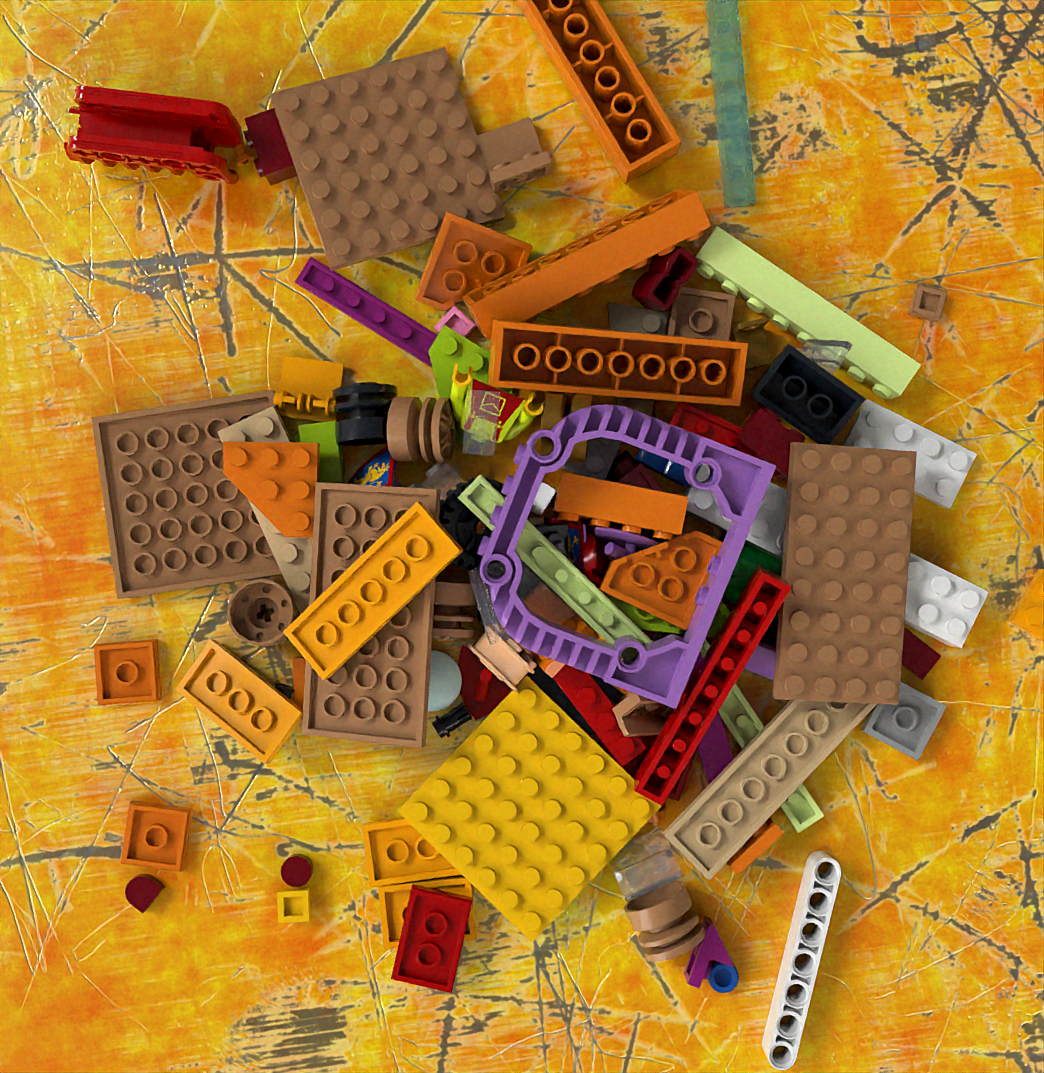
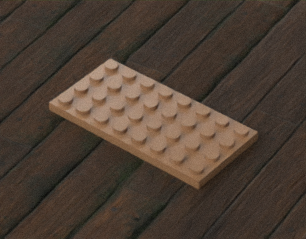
M799 442L790 443L781 577L789 583L791 589L780 606L778 613L773 698L899 705L916 451Z
M316 482L309 606L416 502H422L439 521L441 490ZM436 577L329 679L322 680L306 660L302 722L303 735L418 748L426 746Z

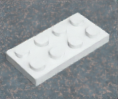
M868 399L863 402L842 446L916 451L914 493L945 509L951 508L977 455Z

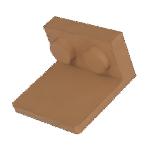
M527 117L476 136L489 170L490 183L494 193L497 192L499 194L551 175L552 162L548 151L543 152L531 118Z

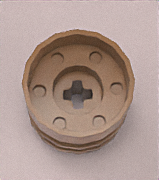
M394 397L387 418V443L392 459L394 461L415 462L419 460L422 454L425 462H434L435 459L438 463L449 462L453 455L456 440V419L453 415L450 398H438L436 400L435 397H427L422 405L419 397Z
M265 579L247 581L237 588L229 599L227 609L229 626L237 637L246 643L269 647L281 645L289 639L283 631L301 615L290 590L277 582ZM266 607L275 612L270 615L271 621L262 617V615L266 614Z
M435 581L432 640L457 641L463 638L474 637V629L461 627V622H475V616L462 613V607L476 605V584Z
M675 880L655 885L634 896L624 907L633 930L641 931L637 939L640 946L643 947L642 950L647 961L661 962L682 955L696 947L706 935L702 924L699 923L700 919L696 911L689 910L692 901L683 881Z

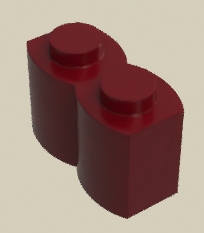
M675 246V250L662 256L655 254L651 260L649 271L640 276L632 290V297L646 309L664 311L669 308L679 294L680 285L687 282L695 272L698 259L683 246Z

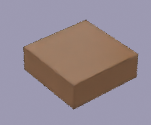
M918 283L914 288L907 315L937 323L941 319L948 291Z

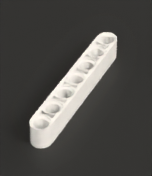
M824 851L812 852L806 860L762 1039V1048L768 1061L778 1070H787L792 1067L797 1057L841 877L839 863ZM822 862H829L828 871L824 874H818V866ZM816 892H822L821 900L816 904H810L811 896ZM815 923L814 930L811 933H802L803 927L806 924ZM799 954H807V959L804 963L795 964V959ZM800 984V988L796 993H787L791 985ZM793 1015L789 1023L780 1024L783 1016ZM777 1046H785L782 1053L772 1054Z

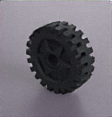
M474 478L467 479V483L460 482L456 484L454 491L450 489L446 493L448 497L440 501L439 512L440 524L463 549L453 562L472 572H476L474 531H476V526L480 519L457 497L475 480ZM485 478L504 498L506 497L505 494L501 493L503 483Z

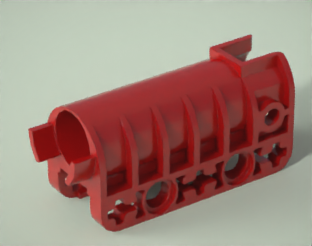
M80 85L76 87L74 101L79 107L73 106L69 108V113L80 115L78 124L81 128L78 127L77 136H70L68 142H64V149L70 160L80 161L82 164H92L95 160H98L106 167H114L117 163H122L130 170H136L141 165L145 166L150 172L155 173L166 168L174 175H182L185 171H190L197 178L210 181L225 180L227 184L237 183L239 179L238 173L235 170L227 169V160L214 153L215 146L235 149L234 147L240 144L244 145L241 126L226 105L210 100Z

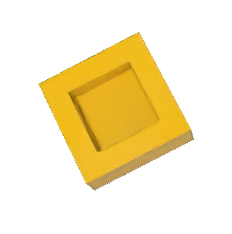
M310 887L282 888L277 891L278 923L309 922L311 920Z

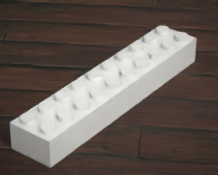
M701 465L696 475V479L699 482L708 479L710 475L708 465ZM770 482L745 543L782 561L787 490ZM693 486L687 488L684 496L689 497L686 514L727 534L732 520L720 515L709 490H700ZM909 553L904 624L948 646L962 648L989 592Z

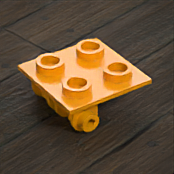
M284 355L279 393L275 392L273 403L277 405L280 416L319 422L336 421L337 413L334 412L333 407L339 404V401L333 400L332 391L341 387L344 363Z

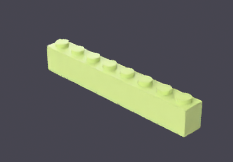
M718 226L695 257L698 259L696 271L707 279L713 278L721 283V288L726 293L738 295L746 300V305L751 310L757 313L763 312L771 317V322L776 327L782 330L788 329L796 334V339L801 344L809 348L813 346L821 351V356L826 361L834 365L840 364L847 369V374L851 378L859 382L865 381L873 387L872 391L883 399L889 398L892 400L900 396L921 366L914 359Z

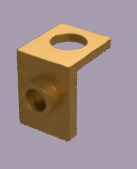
M768 317L738 324L732 331L734 341L748 343L745 370L768 365L773 361L764 331V326L769 322Z

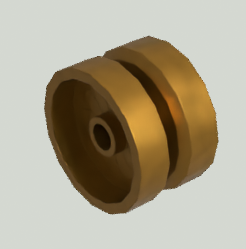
M548 391L545 408L542 412L540 429L551 430L567 415L579 409L592 406L593 394L576 393L572 399L571 412H567L566 393ZM540 437L541 455H547L553 449V442L549 437ZM589 440L574 444L568 458L569 462L586 463Z

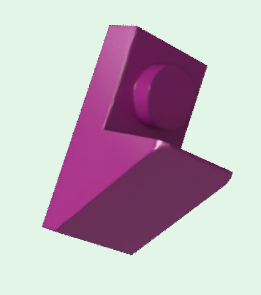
M704 916L702 921L706 935L692 949L684 971L687 984L699 989L702 980H707L712 968L710 959L733 967V963L711 918Z

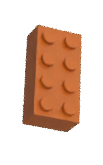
M562 472L553 513L559 514L558 520L576 523L578 518L589 520V526L609 528L610 524L620 526L619 530L641 534L642 530L650 532L649 538L672 541V537L682 534L689 497Z

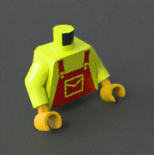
M455 364L452 374L453 383L450 400L454 418L460 422V428L471 432L465 446L467 451L482 456L488 440L499 444L503 440H512L526 430L534 418L543 412L546 399H544L542 404L534 403L532 399L535 392H531L526 401L525 398L498 387H492L488 383L473 378V368L471 366L468 373H460L458 371L459 364Z

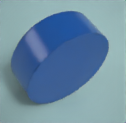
M714 960L712 961L711 972L707 980L715 991L727 993L737 986L739 974L734 964L731 967Z

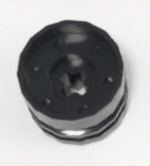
M361 382L334 389L332 391L333 400L344 402L334 405V412L348 415V419L335 423L336 444L342 446L387 444L388 416H385V413L389 411L392 400L386 399H391L398 395L397 387L376 382Z

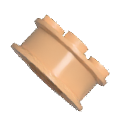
M494 624L485 625L483 627L485 633L473 645L468 643L466 646L499 680L505 682L513 691L517 692L516 685L528 672L534 674V668L537 665L525 653L521 656L518 655L522 649L512 639L508 637L503 641L502 638L505 634Z

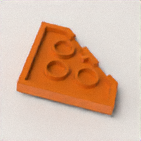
M446 211L414 299L443 311L455 306V303L462 301L463 296L526 265L533 246Z
M223 441V474L284 537L313 538L316 482L320 480V443Z
M697 530L674 538L672 541L669 540L611 561L599 590L687 631L697 606L694 602L696 593L701 585H706L710 575L707 573L708 564L713 555H718L723 542Z

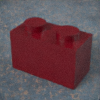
M274 108L245 118L248 130L243 131L249 148H255L258 158L254 159V164L260 178L265 176L270 185H274L298 176Z
M760 408L752 413L731 442L746 454L776 465L773 475L779 480L787 478L790 443H805L806 438L797 430L792 428L789 430L780 423V417L769 409L764 411Z

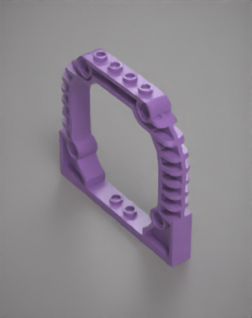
M603 404L585 407L564 417L551 430L540 429L535 431L529 437L526 446L519 445L513 460L514 463L518 464L514 476L507 475L501 493L506 495L502 507L495 506L489 524L494 525L490 538L487 536L483 537L477 554L482 556L479 570L483 581L490 585L492 605L500 624L517 643L532 652L600 677L604 682L676 709L776 465L624 406ZM540 437H549L553 442L552 451L547 455L538 454L535 450V442ZM598 437L615 439L676 462L685 467L684 476L688 484L700 490H709L718 506L720 515L732 520L718 555H713L708 564L707 573L710 575L706 585H701L696 593L694 602L697 606L684 638L670 634L660 640L641 644L638 638L632 635H623L617 638L614 644L545 619L529 609L517 592L523 570L520 555L515 550L545 473L561 468L570 457L575 443ZM701 464H706L710 469V475L705 481L699 482L695 476L696 469ZM493 560H499L505 565V570L501 575L494 576L487 571V565ZM625 648H636L637 654L632 660L627 661L621 658V653Z

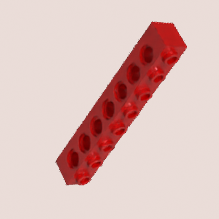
M757 565L684 690L677 708L673 709L634 776L635 792L661 806L664 804L788 595L791 586L784 578Z

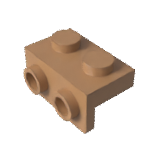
M629 691L626 694V698L613 708V712L625 737L659 735L666 723L664 715L672 707Z

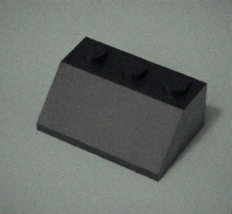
M787 344L771 362L750 392V396L818 444L825 445L831 444L866 400L862 395L790 344Z

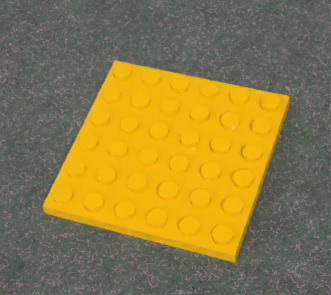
M526 675L516 685L518 691L512 690L400 806L397 812L529 941L533 942L662 806L635 792V779Z

